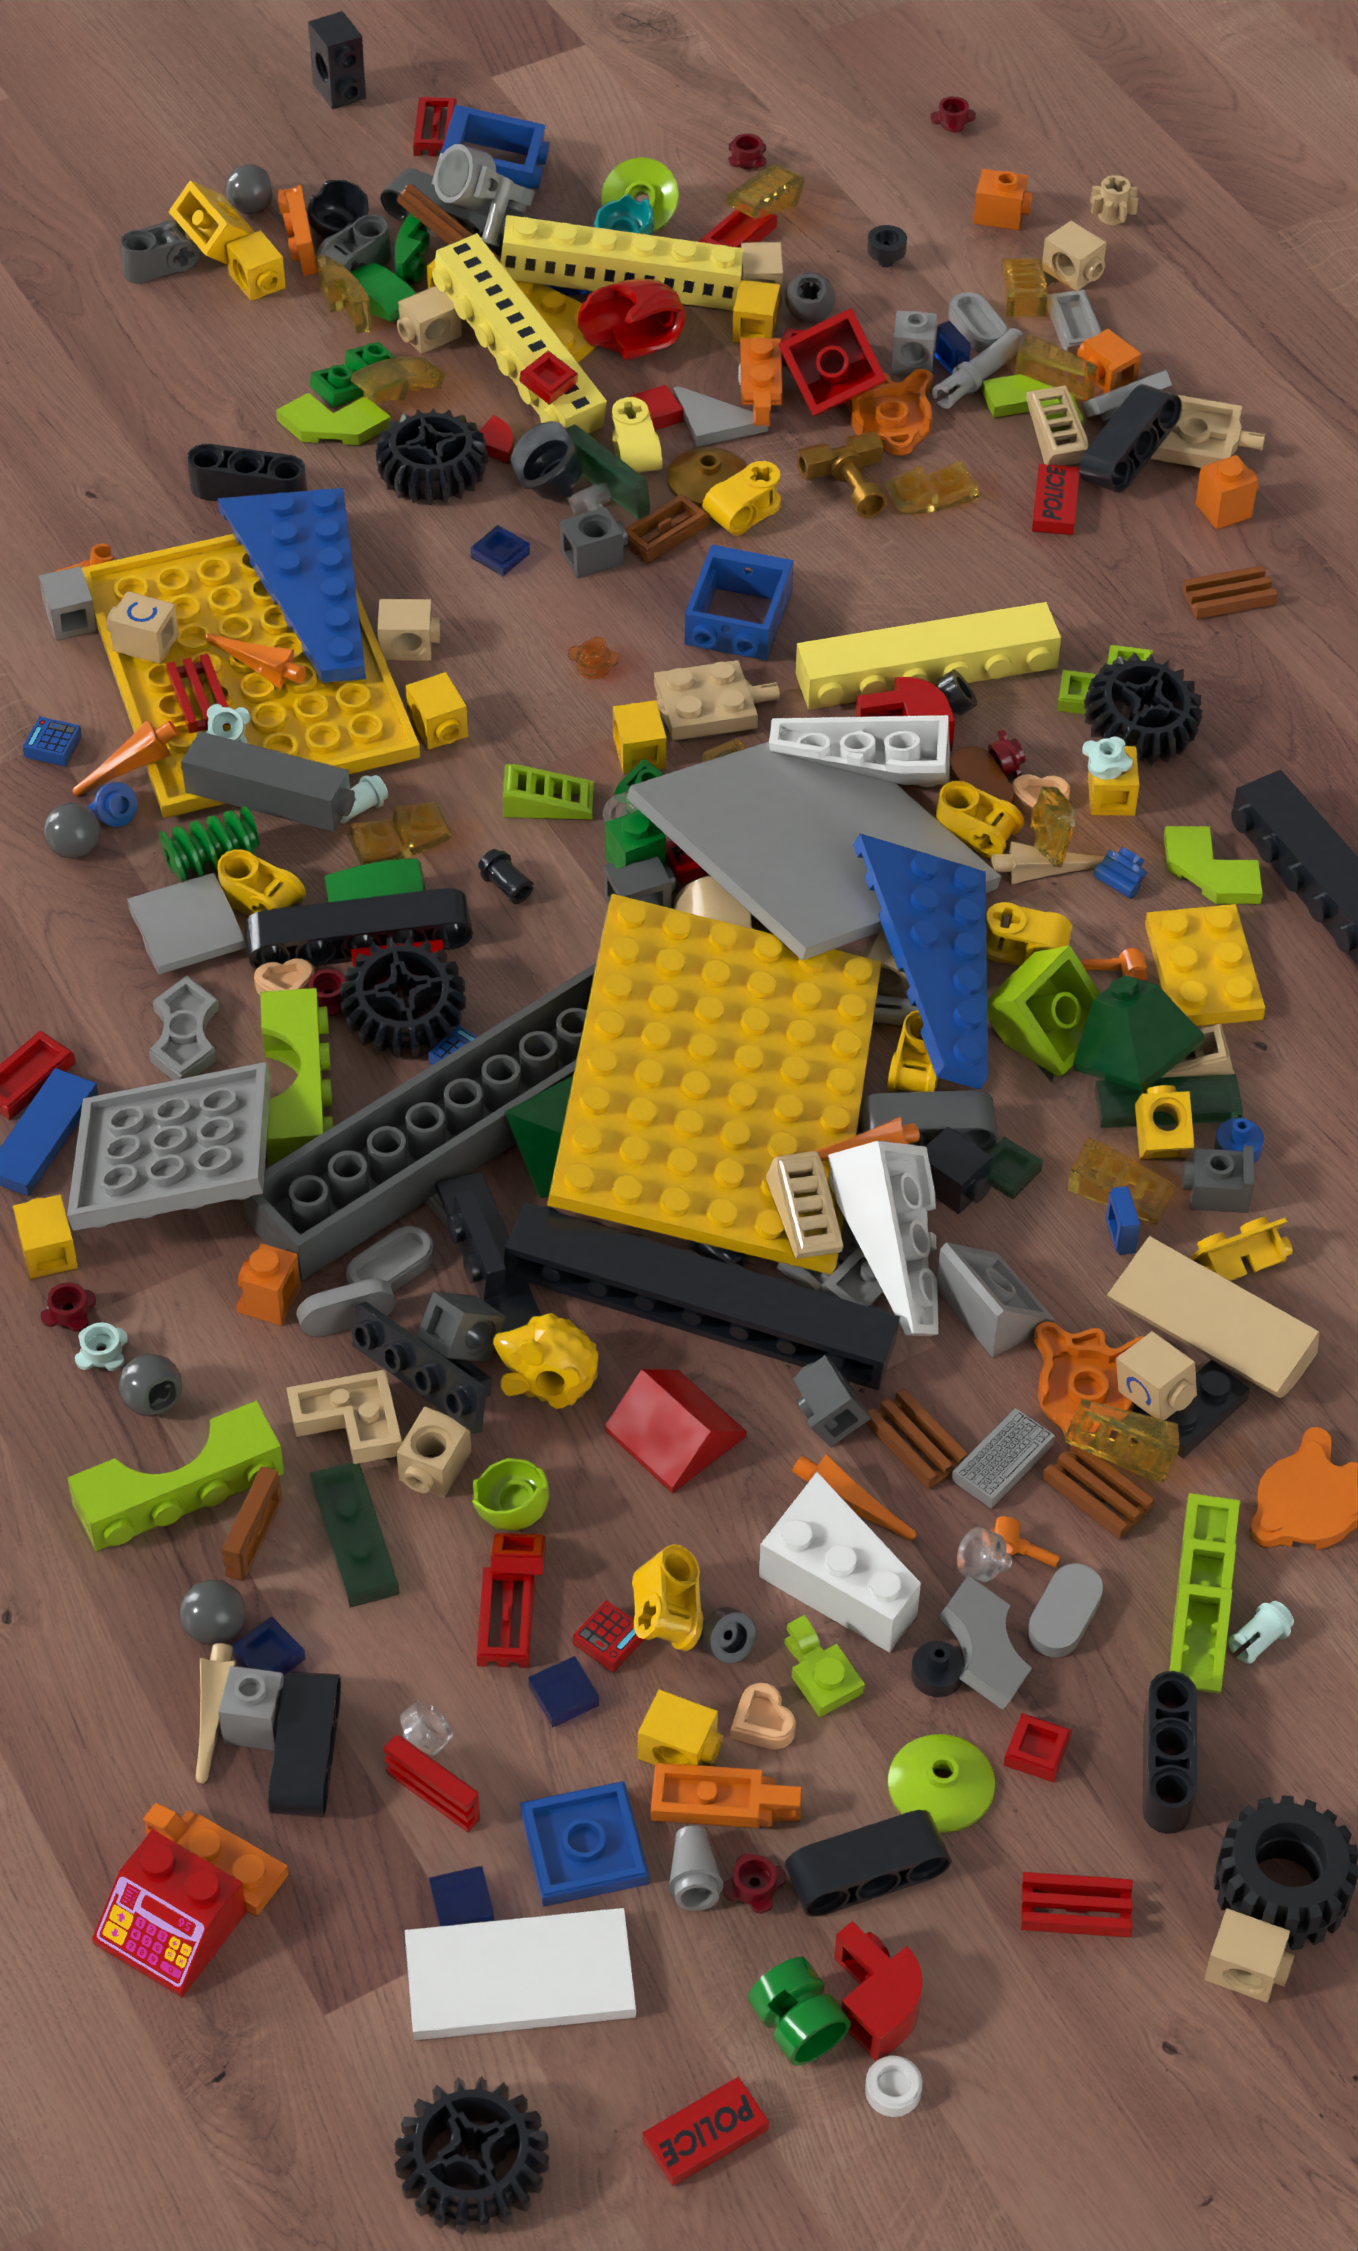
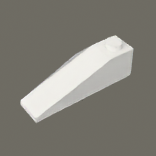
M948 715L772 718L769 751L902 785H919L922 787L945 785L949 782L950 771Z
M874 1141L828 1155L831 1168L829 1182L833 1192L836 1194L837 1203L894 1314L900 1316L899 1323L905 1335H938L937 1279L929 1269L928 1263L929 1253L937 1250L936 1235L928 1232L927 1211L936 1209L927 1148L909 1144Z

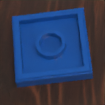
M625 1781L520 1803V1814L543 1907L649 1884V1873Z

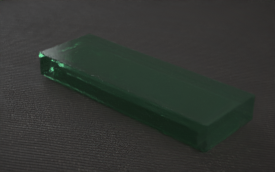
M574 424L566 428L582 462V476L638 520L649 515L650 501L647 480L580 427Z
M1236 1074L1159 1078L1150 1086L1171 1085L1176 1087V1092L1190 1091L1192 1124L1225 1122L1233 1118H1242L1243 1115ZM1107 1080L1096 1081L1095 1097L1100 1127L1137 1126L1135 1103L1141 1094L1147 1093V1089L1141 1092ZM1158 1111L1153 1113L1155 1125L1175 1124L1173 1117L1167 1112Z
M353 1462L311 1472V1485L349 1607L399 1595V1584L360 1463L353 1464Z

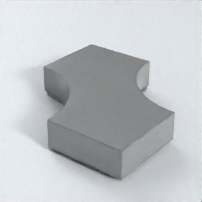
M185 976L152 1001L154 1012L163 1021L164 1028L159 1040L150 1048V1062L172 1080L198 1076L217 1061L214 1047L205 1038V1030L210 1019L219 1011L218 999L190 977Z
M968 1575L939 1617L955 1634L962 1648L964 1667L959 1679L1004 1710L1032 1667L1017 1654L1008 1638L1006 1616L1011 1605Z

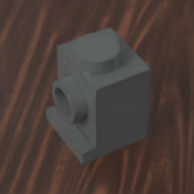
M658 857L634 862L615 869L613 863L604 865V896L608 904L611 895L616 894L671 908L672 892L676 891L675 877L671 868L668 865L663 867Z
M1244 1145L1243 1151L1194 1148L1192 1161H1184L1182 1170V1190H1190V1210L1249 1212L1254 1187L1253 1146Z
M826 1356L806 1365L793 1378L803 1395L796 1401L808 1418L806 1420L807 1423L830 1447L871 1419L845 1375Z

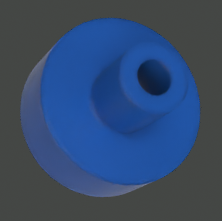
M1246 1118L1229 1119L1218 1127L1214 1149L1243 1151L1244 1145L1253 1146L1255 1163L1261 1156L1264 1135L1259 1126Z

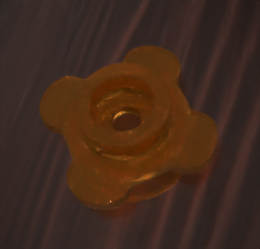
M593 637L581 646H572L568 650V658L576 661L578 673L587 679L603 678L610 672L611 667H615L619 663V655L616 652L610 651L606 646V640L602 637Z

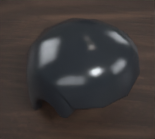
M325 181L317 195H312L307 208L309 225L320 237L328 238L353 224L360 217L368 215V196L358 185L349 181Z

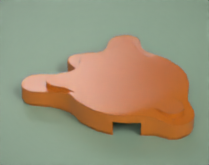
M916 369L904 381L898 383L893 382L890 376L884 373L887 382L844 402L850 411L851 425L855 434L859 435L875 431L882 441L883 449L890 454L906 455L911 453L914 446L926 438L932 426V408L927 399V394L933 387L934 376L932 372L926 369Z
M1050 1321L1041 1322L1036 1325L1033 1340L1042 1354L1044 1363L1039 1376L1038 1400L1046 1416L1062 1430L1064 1438L1070 1444H1073L1078 1439L1085 1446H1089L1099 1436L1118 1429L1126 1422L1127 1416L1134 1410L1135 1403L1118 1390L1116 1358L1145 1336L1137 1337L1119 1348H1110L1106 1345L1105 1332L1099 1328H1091L1080 1333L1071 1334Z
M1319 1427L1308 1428L1304 1432L1299 1450L1291 1456L1278 1460L1265 1471L1260 1479L1257 1491L1256 1514L1251 1521L1249 1530L1251 1538L1258 1545L1266 1548L1278 1545L1292 1547L1293 1541L1304 1544H1315L1314 1550H1319L1340 1542L1352 1530L1358 1528V1463L1349 1462L1343 1466H1336L1331 1462V1436L1326 1430Z

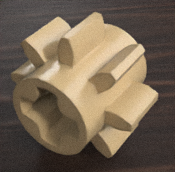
M1118 175L1106 177L1103 179L1101 187L1092 186L1091 213L1098 214L1099 219L1105 224H1122L1127 219V213L1131 215H1136L1138 188L1131 187L1130 181L1125 177Z

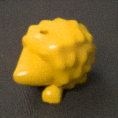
M553 1313L533 1316L527 1325L511 1331L497 1333L494 1336L493 1345L507 1368L512 1371V1373L504 1374L501 1379V1389L507 1396L525 1393L529 1398L537 1397L542 1402L548 1401L549 1405L553 1408L560 1409L567 1405L573 1406L577 1399L583 1397L592 1387L593 1382L598 1377L599 1353L596 1350V1344L590 1341L584 1330L578 1329L569 1319L559 1318Z

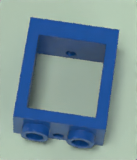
M455 105L441 153L443 154L446 149L454 144L465 145V142L526 155L525 165L493 158L496 164V172L509 178L516 185L530 190L532 188L539 190L543 166L538 164L546 165L550 142L543 141L546 126L544 124Z
M711 544L685 612L684 645L767 661L792 593L794 560ZM716 589L772 599L764 623L759 624L707 614Z

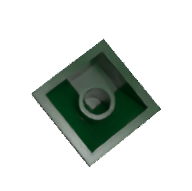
M1124 975L1113 981L1110 987L1093 999L1073 1064L1076 1071L1144 1092L1204 1043L1205 1039L1203 1033L1159 985Z
M573 1076L505 1111L536 1193L541 1198L548 1197L550 1193Z

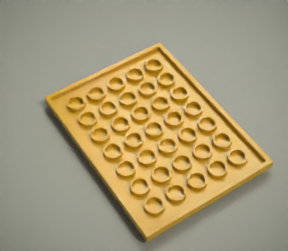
M233 534L81 568L93 600L96 624L133 732L135 733L147 719L155 729L170 720L179 732V736L166 743L171 756L145 765L163 818L227 804L185 792L181 761L198 732L189 734L166 669V663L174 661L176 667L183 666V659L190 657L193 663L200 662V655L207 653L228 707L234 710L243 707L251 716L250 722L245 727L244 736L247 739V744L346 769L349 771V774L421 758L419 742L357 589L356 597L366 679L322 683L303 652L301 641L294 630H290L284 620V613L279 605H275L250 564L249 555L243 545L238 544ZM127 591L175 604L179 635L161 664L113 651L111 632L107 630V618L110 610L114 606L119 605ZM213 633L253 644L294 649L293 663L305 667L306 676L301 683L287 679L282 689H279L238 659L209 644L205 640L206 634ZM199 674L198 677L209 706H212L215 703L204 674ZM188 677L182 678L181 681L196 721L202 720L203 716ZM230 724L223 726L224 731H230Z
M612 894L606 913L547 1206L832 1275L837 1265L838 1253L800 1259L795 1258L766 1180V1175L773 1159L778 1156L818 1150L856 1136L882 961L835 949L801 960L774 934ZM829 1160L822 1161L841 1234L844 1215L837 1203L836 1194L830 1186ZM808 1192L794 1194V1198L809 1196ZM815 1211L800 1213L799 1218L817 1214ZM822 1228L803 1231L804 1237L824 1234Z

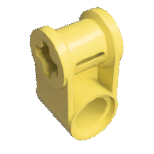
M634 397L619 399L612 407V419L615 426L612 432V443L615 449L619 474L628 475L661 470L662 452L658 434L654 431L648 406L641 399Z

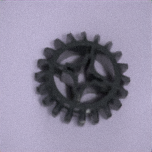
M433 408L430 413H422L417 409L414 416L402 414L399 422L390 421L388 429L381 431L376 449V462L380 479L386 483L387 490H395L397 492L398 498L409 495L413 503L420 499H426L430 505L433 500L441 499L447 504L449 497L454 496L462 499L464 491H474L475 484L483 481V474L488 463L486 441L483 433L477 429L476 423L467 422L465 415L453 417L451 410H447L442 414L437 413Z
M1136 653L1129 657L1128 661L1118 656L1112 665L1105 663L1099 670V673L1090 681L1089 691L1084 699V708L1086 709L1085 723L1092 725L1090 729L1091 737H1103V739L1119 737L1125 741V746H1136L1137 762L1140 761V758H1145L1150 766L1157 762L1158 758H1161L1168 763L1174 757V754L1181 755L1187 749L1188 744L1195 739L1199 730L1197 727H1199L1202 720L1203 710L1200 709L1201 695L1194 693L1195 681H1183L1184 669L1178 671L1171 670L1169 660L1163 664L1156 663L1153 654L1146 658L1145 661H1141Z
M410 935L405 940V945H396V942L390 936L387 941V948L381 949L375 943H372L369 948L370 956L357 954L355 967H347L345 972L346 982L342 983L340 987L341 998H343L341 1011L344 1017L347 1018V1026L351 1033L359 1032V1041L362 1042L363 1046L374 1041L375 1051L378 1054L382 1053L387 1047H392L393 1055L397 1059L401 1055L402 1049H411V1053L417 1058L418 1054H420V1046L425 1045L432 1050L437 1046V1037L441 1039L449 1038L452 1035V1027H457L461 1024V1011H464L466 1008V996L463 994L465 992V980L462 976H459V967L456 961L447 962V953L444 951V948L432 953V945L428 939L420 947H415L414 940ZM390 976L384 983L375 985L381 979ZM398 986H401L403 996H408V1008L405 1007L403 998H399ZM432 1009L426 1015L417 1018V1015H419L422 1011Z
M482 2076L477 2080L475 2089L469 2090L465 2089V2083L458 2077L454 2082V2092L448 2095L444 2089L436 2085L432 2091L434 2103L431 2104L418 2098L414 2104L417 2117H404L401 2128L405 2136L398 2137L395 2141V2154L401 2157L395 2162V2172L399 2179H405L401 2185L404 2197L406 2199L417 2198L415 2208L420 2217L435 2210L434 2222L439 2229L444 2227L451 2218L456 2219L457 2231L461 2235L467 2231L469 2221H479L480 2230L486 2234L490 2230V2218L495 2216L498 2217L500 2222L508 2226L512 2222L511 2206L527 2212L531 2206L528 2193L540 2194L543 2188V2178L540 2174L545 2173L549 2169V2156L544 2153L549 2147L548 2134L545 2131H539L541 2116L537 2111L526 2112L528 2101L523 2094L508 2101L509 2087L504 2082L492 2093L487 2091V2081ZM470 2121H482L490 2124L476 2125ZM447 2129L450 2139L449 2144L437 2152V2159L426 2164L425 2159L431 2144ZM462 2143L467 2151H475L476 2157L481 2152L482 2168L477 2159L471 2160L468 2158V2153L463 2158ZM517 2147L519 2154L514 2166L505 2177L497 2181L495 2178V2165L506 2159L507 2151ZM468 2185L475 2190H462L453 2186Z

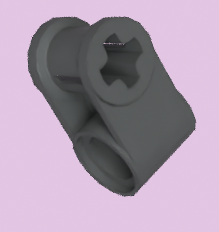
M379 215L360 217L350 226L322 242L316 253L317 263L324 269H332L336 272L339 280L340 277L348 274L347 271L350 273L370 262L385 266L392 257L388 222Z
M166 220L141 230L129 231L121 237L120 241L123 276L132 283L143 284L166 275L186 271L192 268L198 261L200 255L199 247L195 242L185 237V231L175 220Z

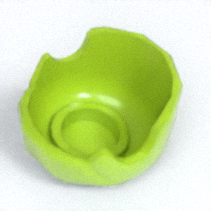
M503 1459L489 1465L484 1473L473 1481L474 1500H472V1503L479 1516L496 1530L515 1532L532 1526L543 1516L548 1506L550 1492L547 1476L542 1468L537 1467L526 1459Z

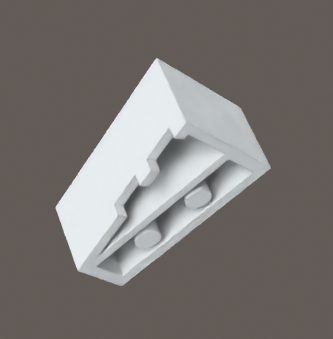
M816 1472L760 1544L759 1577L890 1653L918 1615L921 1583L821 1475Z

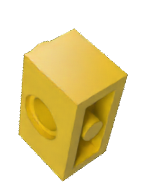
M191 180L169 210L172 217L206 256L228 265L226 243L255 233L222 194Z

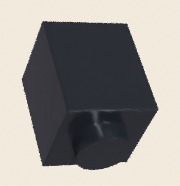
M946 1127L926 1148L935 1198L957 1214H960L971 1202H980L990 1190L992 1185V1179L990 1178L992 1156L950 1127Z

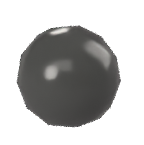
M242 165L235 168L227 177L225 185L227 199L241 213L255 214L264 211L271 203L272 188L267 171L258 165Z
M805 272L797 275L789 283L785 293V304L789 312L800 322L815 323L825 319L835 303V291L830 281L820 273Z
M74 802L56 806L47 816L43 826L44 838L49 848L57 855L70 859L87 856L97 845L101 835L100 823L95 813L85 805Z
M151 1353L136 1357L123 1368L119 1379V1390L122 1400L131 1411L141 1416L155 1417L166 1413L178 1403L183 1388L181 1374L176 1365L167 1357Z
M205 1580L193 1585L183 1597L179 1610L180 1622L184 1631L202 1645H214L231 1640L242 1629L246 1614L245 1602L240 1592L224 1580Z

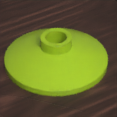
M646 157L632 158L617 165L607 176L602 188V206L611 201H618L626 194H629L635 200L640 195L648 196L654 213L653 232L663 228L672 219L679 202V189L672 172L661 162Z
M932 1734L909 1742L897 1753L889 1769L888 1790L891 1800L900 1814L915 1810H927L930 1812L939 1832H954L973 1825L987 1812L994 1797L995 1777L986 1756L972 1743L952 1735ZM944 1770L952 1775L948 1778H939L933 1772Z

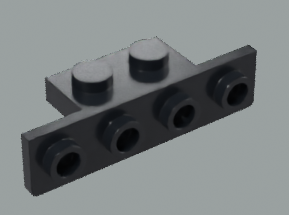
M475 1172L436 1182L435 1188L447 1215L448 1230L452 1241L455 1244L458 1243L465 1273L471 1284L474 1283L480 1299L506 1316L500 1333L527 1325L533 1316H541L528 1283L505 1276L504 1252L509 1236L483 1174Z
M366 1301L356 1304L352 1328V1346L473 1434L482 1432L485 1397L491 1396L492 1378L467 1360L444 1357Z

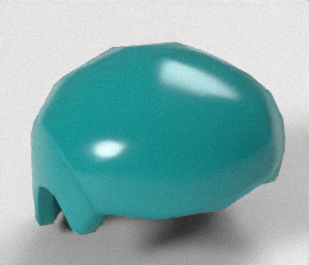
M626 194L618 201L608 202L598 210L594 227L652 235L654 230V213L647 198L639 202L629 194Z

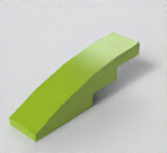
M1189 1493L1183 1531L1169 1671L1180 1672L1188 1676L1195 1684L1197 1691L1220 1694L1233 1591L1231 1588L1240 1500Z

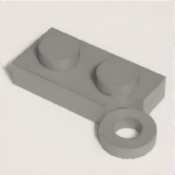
M1167 369L1082 402L1081 406L1085 417L1089 418L1100 414L1102 421L1112 418L1133 389L1140 384L1149 385L1160 390L1171 386Z

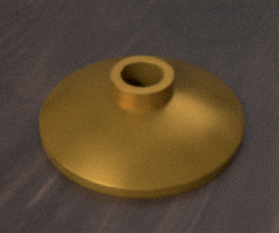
M713 447L696 448L680 454L671 462L667 471V483L671 492L676 497L682 493L697 506L702 507L706 494L713 486L724 482L747 466L740 457L727 450Z

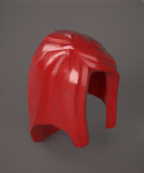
M631 279L601 287L591 293L587 301L582 303L577 324L578 329L583 334V338L590 345L611 349L621 354L623 359L632 361L665 349L676 342L683 330L686 313L680 297L672 287L654 279Z

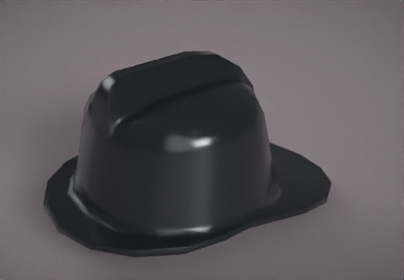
M549 421L533 427L519 439L511 456L512 468L520 484L525 489H532L544 499H554L561 495L566 496L570 500L575 497L572 487L580 479L583 467L575 450V444L567 429L561 423Z

